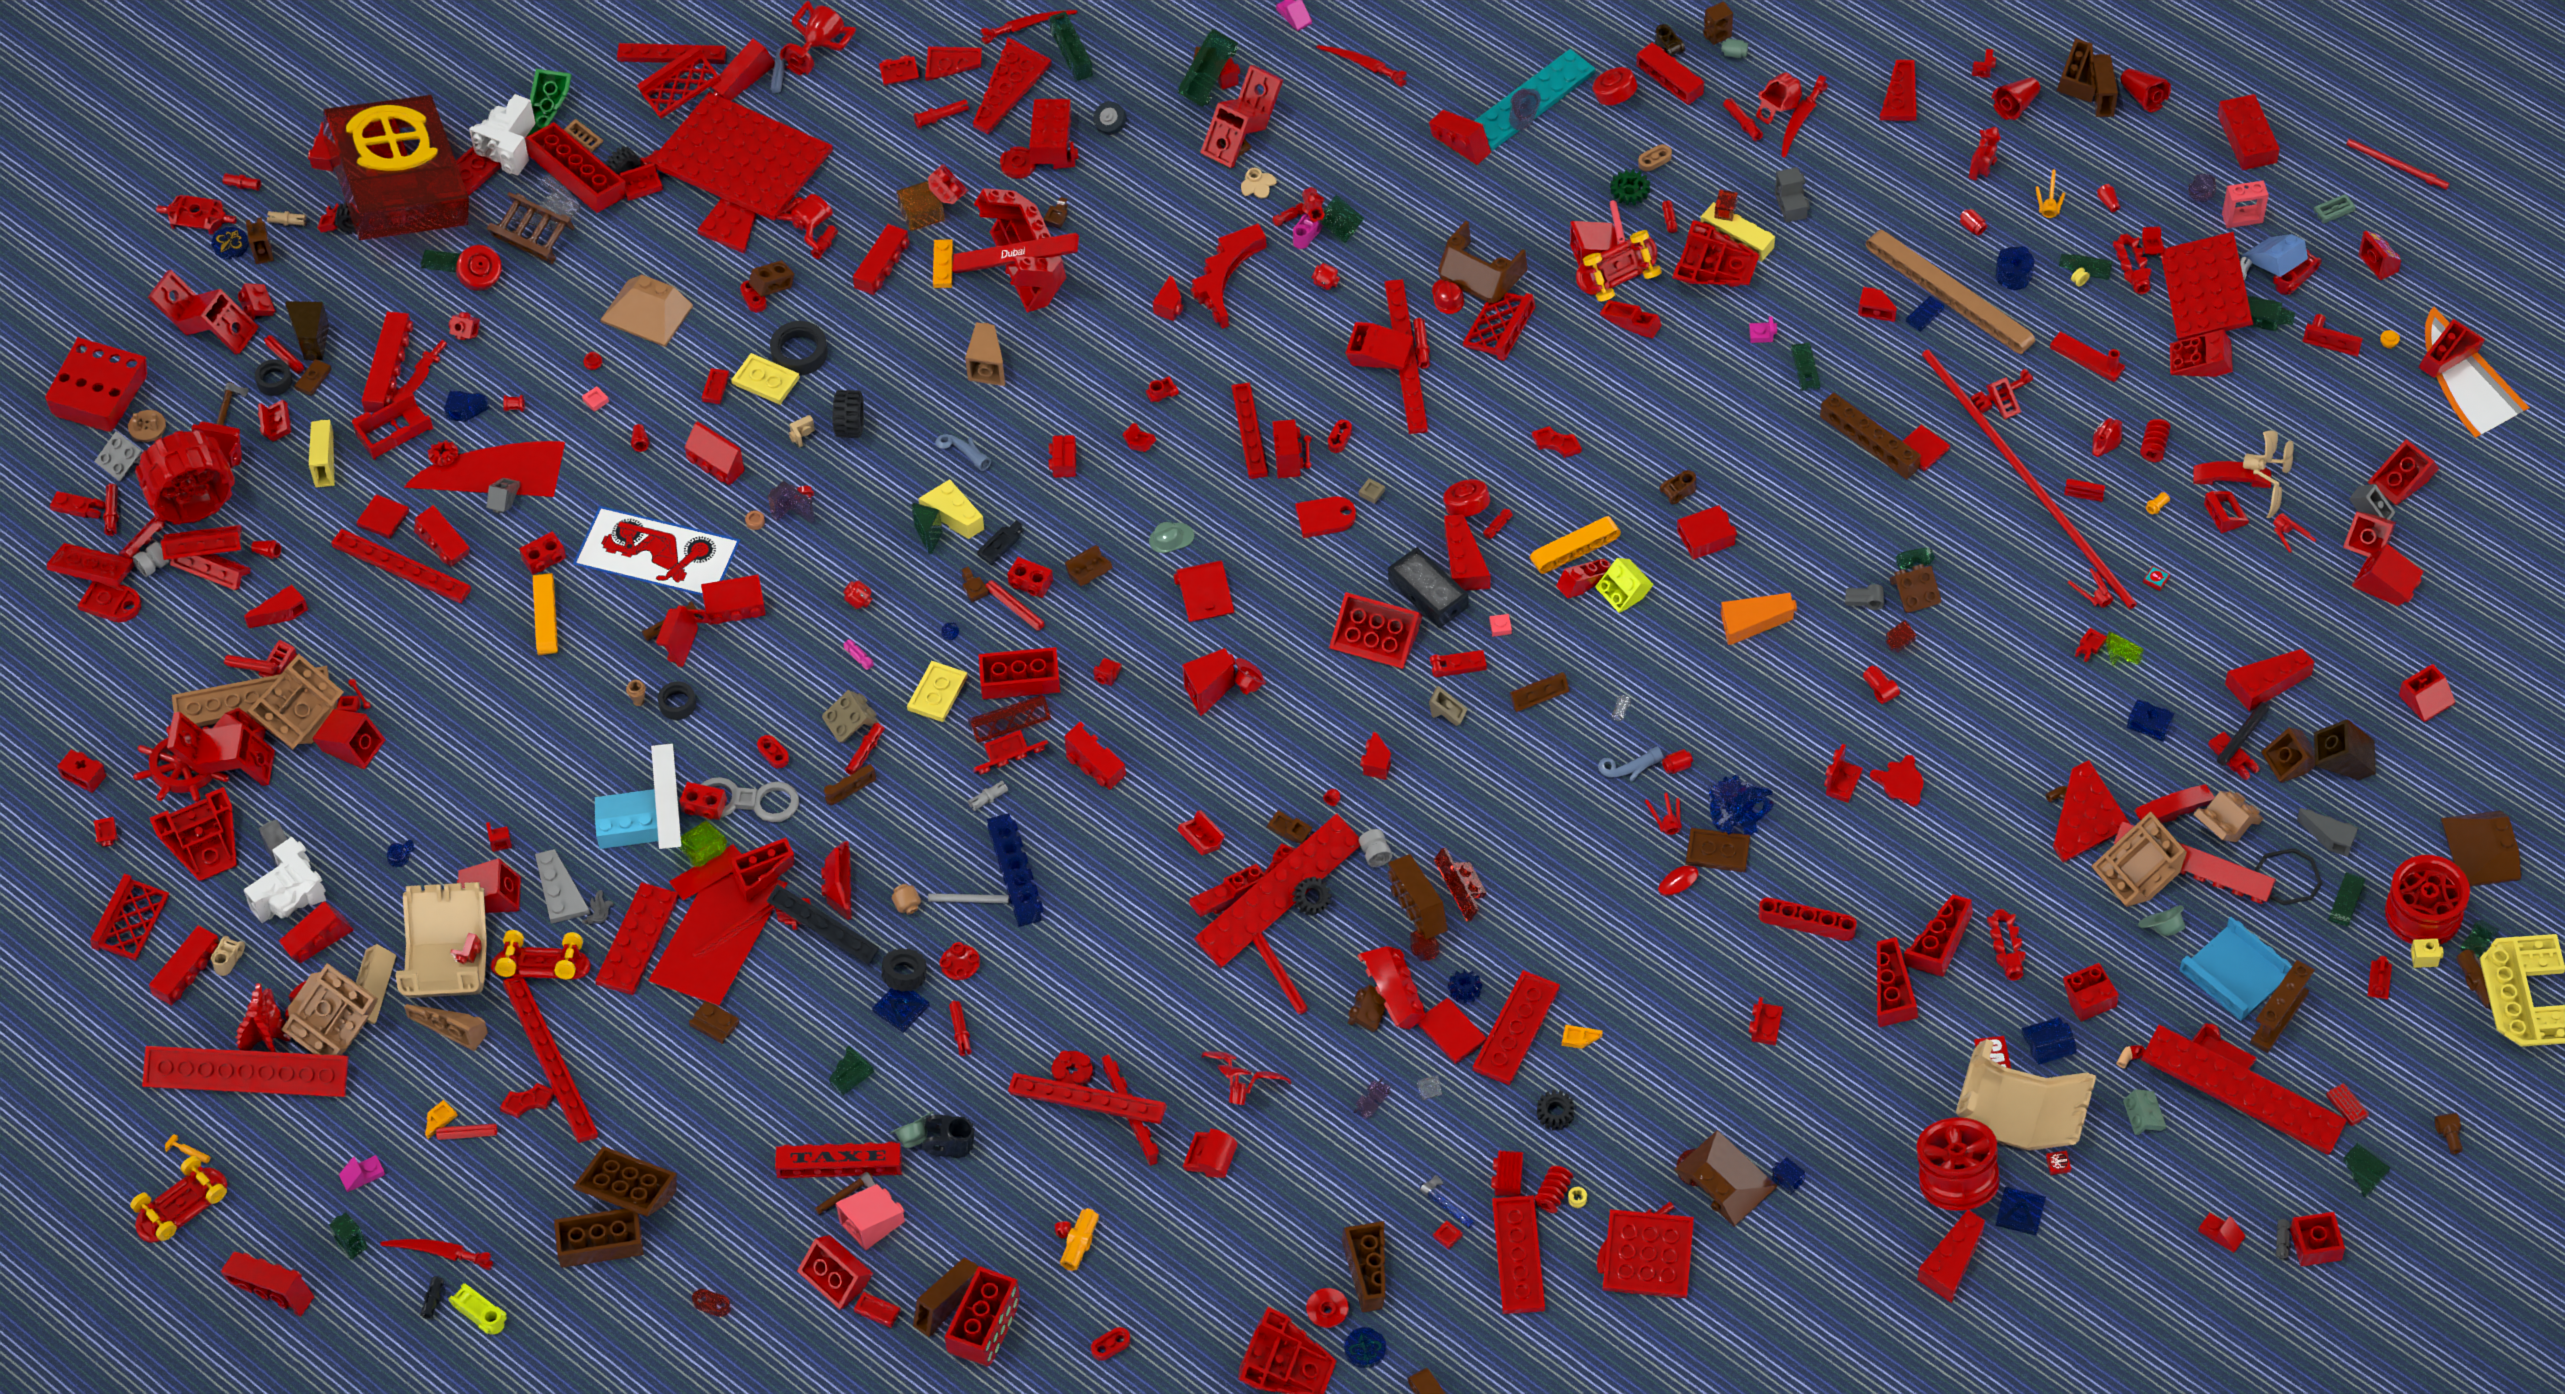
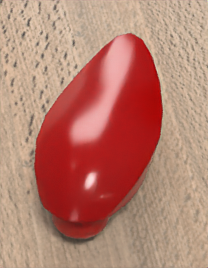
M1690 865L1676 868L1660 883L1658 887L1659 894L1670 896L1685 891L1696 881L1699 875L1698 869Z

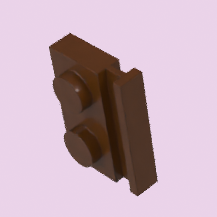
M707 1001L697 1010L693 1019L689 1020V1026L721 1044L724 1043L725 1038L729 1037L740 1023L739 1018Z

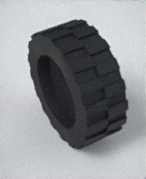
M899 948L888 952L882 961L881 977L883 982L888 987L903 992L919 988L926 979V960L922 954L909 948ZM907 965L914 968V972L911 974H899L894 971V967Z

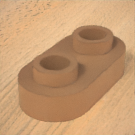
M1661 144L1644 152L1638 158L1639 168L1643 171H1652L1669 162L1672 158L1671 148Z

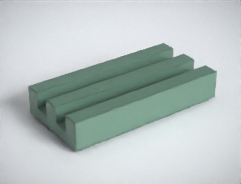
M2344 194L2314 207L2313 211L2315 214H2318L2317 217L2321 218V222L2325 224L2355 211L2356 206Z

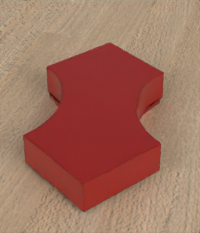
M1550 426L1532 432V437L1539 450L1552 449L1559 452L1564 458L1582 452V448L1574 434H1559Z
M536 1083L533 1088L525 1092L517 1093L510 1091L499 1108L501 1112L519 1118L521 1114L530 1109L541 1108L546 1110L555 1094L553 1089Z

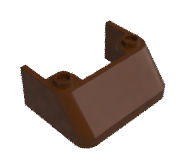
M1465 221L1446 243L1438 267L1439 277L1444 281L1455 283L1460 289L1488 303H1496L1527 272L1526 251L1522 249L1512 260L1500 257L1489 264L1463 251L1471 243L1469 222Z

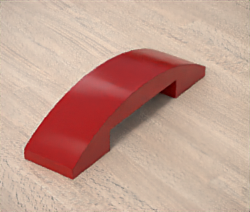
M2218 461L2193 466V484L2213 485V480L2251 482V487L2271 488L2270 481L2258 474H2253L2254 470L2244 469L2243 462ZM2267 468L2260 470V472L2271 478V470Z

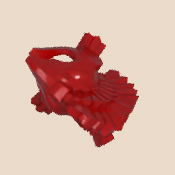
M256 983V989L252 992V1000L248 1004L246 1015L243 1018V1022L237 1028L238 1036L235 1038L238 1039V1042H236L238 1047L236 1048H239L240 1051H251L258 1042L263 1040L270 1052H276L272 1039L279 1038L285 1041H290L291 1039L288 1034L281 1030L286 1022L282 1019L280 1011L276 1006L272 989L267 988L262 992L261 983Z

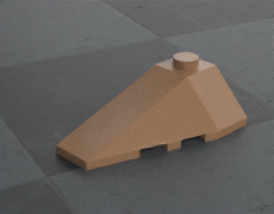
M406 1004L404 1007L408 1018L473 1051L476 1050L488 1034L485 1021L477 1016L473 1017L469 1014Z

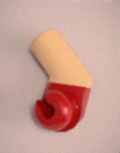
M2141 1045L2124 1048L2116 1064L2121 1068H2126L2129 1060L2138 1059L2143 1056L2145 1048Z

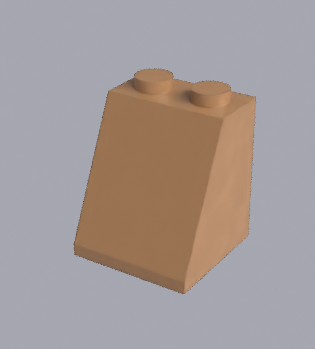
M976 322L965 356L968 380L1005 386L1003 360L995 325Z

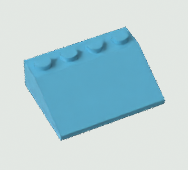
M655 789L595 797L596 837L600 849L659 841Z

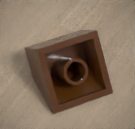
M2287 728L2261 751L2280 783L2307 774L2315 767L2314 749L2303 731L2299 729Z

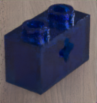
M2137 699L2129 715L2127 728L2164 742L2173 724L2175 713Z

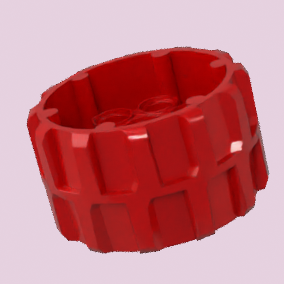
M176 431L174 434L155 440V443L140 455L141 461L136 466L135 474L148 506L152 509L155 517L161 521L165 519L172 522L173 525L199 522L211 514H216L232 496L231 487L235 484V478L218 441L214 437L205 436L202 431Z

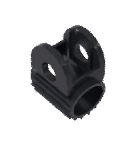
M932 1115L926 1118L925 1128L928 1132L940 1134V1137H928L925 1139L922 1145L925 1152L935 1156H950L959 1159L970 1154L975 1134V1128H973V1123L970 1122V1119L949 1115ZM955 1136H961L964 1139H958Z

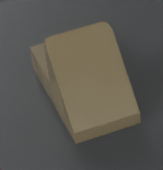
M1436 687L1429 701L1433 718L1443 715L1455 726L1461 724L1467 708L1441 687Z

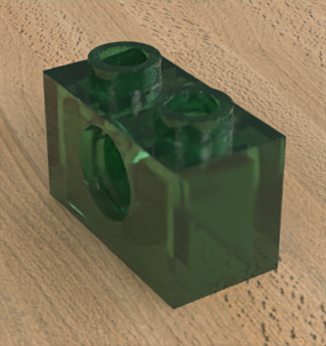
M346 1212L334 1218L332 1223L329 1224L337 1246L350 1260L368 1248L361 1228Z

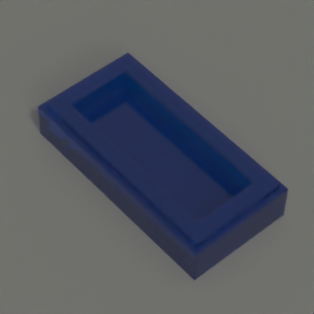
M1929 296L1906 318V322L1921 332L1944 310L1945 305Z

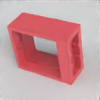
M2264 180L2227 186L2222 211L2227 228L2263 223L2268 200V192ZM2257 199L2256 205L2235 208L2237 202Z

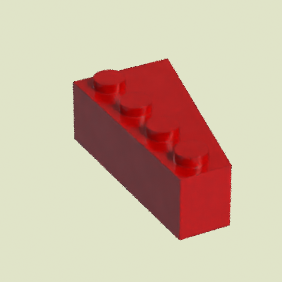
M2302 648L2227 671L2225 685L2250 712L2260 702H2267L2311 676L2315 662Z

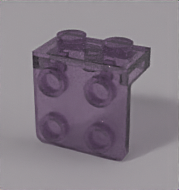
M783 481L770 491L768 500L773 519L778 521L786 512L792 510L811 524L815 521L811 498L806 494H801L795 486Z

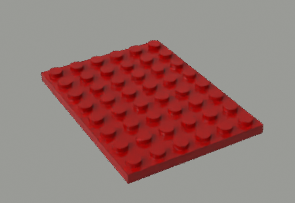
M709 92L650 160V164L654 163L657 170L775 221L833 151V145Z

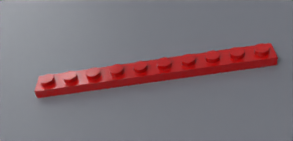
M1403 279L1384 281L1392 330L1412 336ZM1412 342L1405 368L1398 369L1408 433L1416 434L1428 431L1414 343Z
M513 977L503 980V987L577 1142L581 1143L597 1138L598 1132L524 977Z

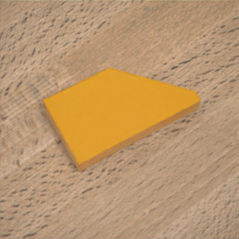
M1565 1024L1562 1046L1583 1049L1601 1038L1603 1031Z
M444 1100L427 1113V1128L425 1131L427 1139L436 1134L437 1128L446 1126L458 1116L457 1112Z

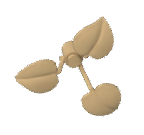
M2269 430L2263 432L2265 455L2247 453L2243 462L2244 469L2254 470L2253 474H2258L2274 484L2271 506L2266 518H2271L2279 510L2282 499V487H2279V482L2263 474L2260 470L2265 469L2266 463H2283L2282 471L2288 473L2292 467L2294 450L2293 441H2288L2284 448L2283 459H2272L2273 453H2275L2277 448L2278 434L2276 431Z

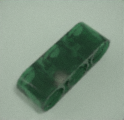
M2348 872L2345 873L2328 921L2345 927L2349 926L2366 878Z

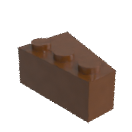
M2075 38L2060 78L2057 92L2090 103L2092 102L2096 90L2092 43Z

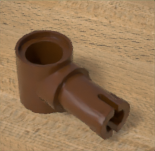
M2454 1112L2435 1116L2436 1131L2439 1135L2442 1134L2446 1138L2450 1153H2461L2463 1148L2458 1136L2461 1130L2458 1114Z

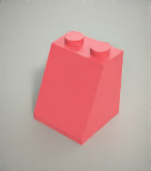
M878 1184L836 1203L840 1224L865 1251L905 1222L903 1207L898 1202L895 1203L891 1199L890 1193L885 1188L882 1190Z

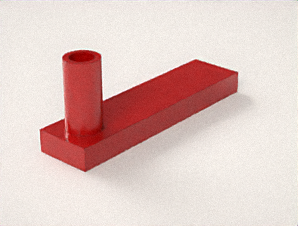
M2061 331L2050 343V349L2114 383L2125 370V365L2119 363L2120 352L2116 349L2110 350L2108 356Z

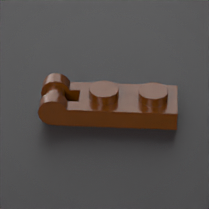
M869 764L858 769L856 773L849 777H844L837 784L825 786L826 803L834 805L874 782L876 774L873 766Z

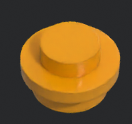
M2392 330L2384 331L2380 337L2382 345L2386 348H2394L2400 340L2398 333Z

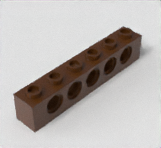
M1833 392L1821 403L1820 417L1903 478L1907 480L1919 469L1921 459L1919 453Z

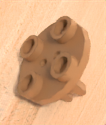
M154 410L133 413V417L128 424L129 434L136 442H150L162 438L166 428L165 418L161 413Z

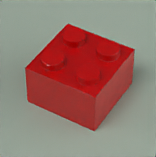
M2334 1212L2294 1217L2292 1219L2290 1232L2300 1267L2342 1260L2345 1246Z

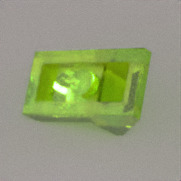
M2110 631L2107 634L2106 648L2112 666L2116 664L2120 657H2123L2128 662L2139 665L2143 656V648Z

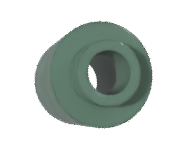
M1727 38L1722 43L1721 52H1724V56L1747 57L1749 43H1745L1744 40Z

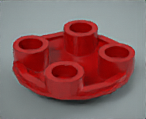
M956 942L944 952L939 964L942 972L948 978L964 980L976 973L980 965V957L973 947Z

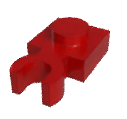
M336 204L333 209L331 206H327V214L321 216L317 227L321 233L337 229L335 216L339 204Z
M2089 628L2080 640V647L2076 649L2075 656L2078 657L2079 654L2084 653V661H2089L2091 652L2097 654L2106 642L2107 636Z

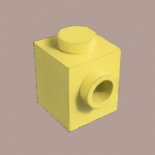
M2438 939L2413 940L2410 950L2413 968L2438 967L2440 959H2443V947L2439 946Z

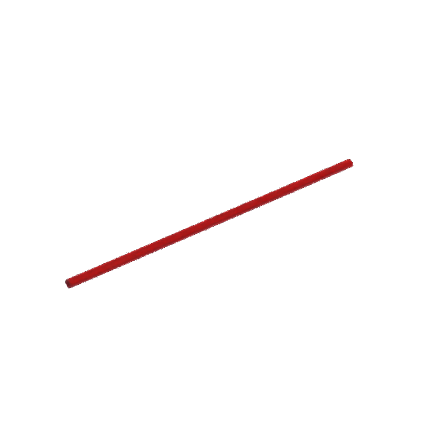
M1929 349L1925 350L1922 356L2125 605L2129 609L2134 608L2137 603L1933 353Z

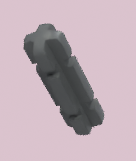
M2282 1219L2277 1222V1229L2279 1230H2277L2276 1247H2278L2276 1248V1257L2280 1259L2288 1258L2289 1249L2287 1248H2289L2290 1231H2288L2290 1230V1222Z

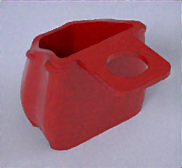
M1784 72L1770 80L1765 89L1758 93V97L1762 101L1757 110L1756 117L1766 124H1770L1776 111L1796 108L1802 96L1799 79L1792 77L1788 72ZM1763 108L1770 110L1769 118L1763 117Z

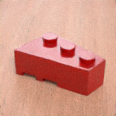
M2453 319L2426 353L2418 368L2435 378L2477 353L2485 339Z
M434 505L415 518L414 532L439 556L443 563H447L452 567L469 555L470 547Z

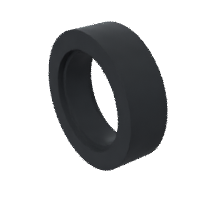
M793 321L786 323L773 333L770 340L773 363L799 373V376L818 370L826 361L828 349L825 334L817 325L811 322ZM796 337H807L817 345L814 353L804 359L787 358L782 354L781 348L785 342Z

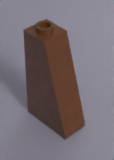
M2111 54L2093 55L2094 84L2096 86L2094 93L2095 116L2114 117L2118 91Z
M964 1257L917 1299L913 1327L927 1337H930L962 1301L978 1265Z

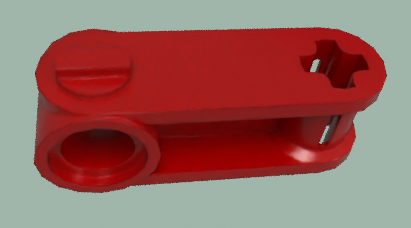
M2306 249L2307 260L2283 276L2275 275L2273 277V283L2276 285L2277 292L2282 295H2289L2294 292L2320 267L2322 259L2320 257L2316 258Z

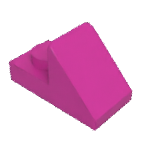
M1284 0L1276 5V10L1297 32L1312 24V20L1302 0Z
M376 1155L360 1163L353 1157L340 1172L339 1177L346 1191L350 1192L384 1176L385 1172Z

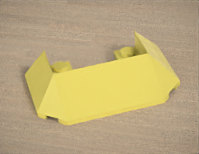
M2557 934L2496 938L2490 948L2480 957L2496 1030L2521 1047L2564 1044L2565 1005L2534 1007L2526 976L2562 974L2565 972Z

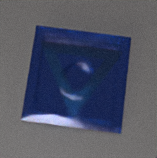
M891 988L875 1004L872 1011L904 1033L930 1006V1003L913 990L903 992Z
M2005 1187L1995 1226L2037 1236L2046 1196Z

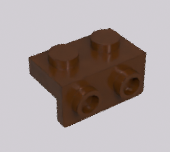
M1097 545L1065 562L1070 579L1080 586L1088 584L1091 580L1104 575L1113 568L1111 562L1101 555Z
M1369 984L1357 991L1355 995L1356 1002L1348 1013V1016H1350L1348 1024L1358 1023L1374 1032L1377 1030L1382 1018L1386 1000L1377 993L1375 987Z

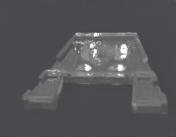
M550 173L540 180L541 185L552 192L539 206L558 215L565 214L571 218V221L582 211L581 205L568 189ZM518 208L510 222L520 223L526 212ZM534 213L528 225L537 227L543 216ZM549 220L544 231L553 233L558 223Z

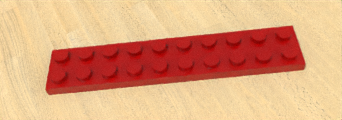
M1336 813L1202 930L1194 940L1221 969L1253 941L1255 934L1257 935V933H1262L1296 903V901L1293 902L1292 900L1295 897L1292 893L1296 890L1294 888L1299 882L1311 877L1324 879L1360 847L1358 835Z
M2158 1025L2141 1058L2142 1061L2327 1155H2330L2347 1119L2161 1025Z
M145 1046L142 1087L346 1097L349 1056Z

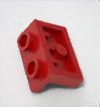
M905 55L900 57L899 60L886 59L879 63L883 86L919 79L915 57Z
M1759 997L1758 1004L1754 1003L1752 1011L1755 1020L1750 1021L1748 1033H1752V1042L1776 1046L1783 1012L1782 1006L1763 1003V998Z

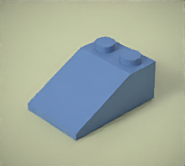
M2292 234L2269 237L2242 255V257H2247L2246 261L2249 258L2252 264L2279 277L2308 259L2305 240Z

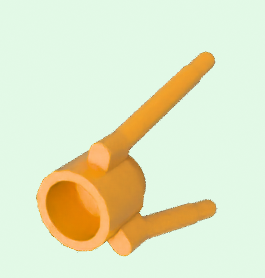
M2055 169L2052 170L2049 199H2046L2043 203L2039 187L2036 186L2035 188L2039 203V213H2042L2046 218H2054L2060 214V208L2065 197V192H2063L2058 204L2053 199Z

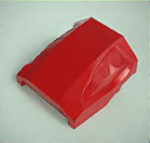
M942 164L928 177L929 189L943 203L954 204L969 191L945 164Z

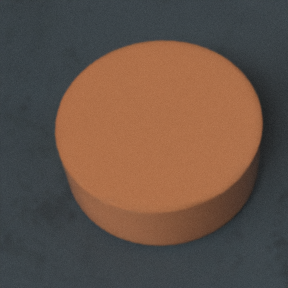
M751 511L745 517L746 525L749 529L758 530L765 524L764 515L760 511Z

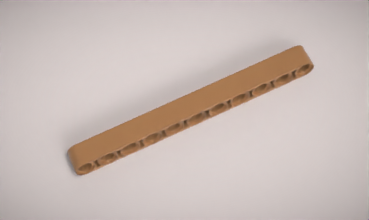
M1878 230L1866 241V247L1871 253L2014 352L2023 354L2035 343L2034 335L2026 328L1885 231Z

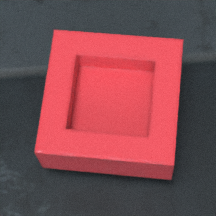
M597 386L582 396L583 401L594 412L609 402L608 397Z
M1509 614L1489 616L1492 637L1512 634Z

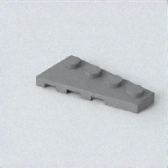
M555 849L535 854L551 924L589 915V908Z

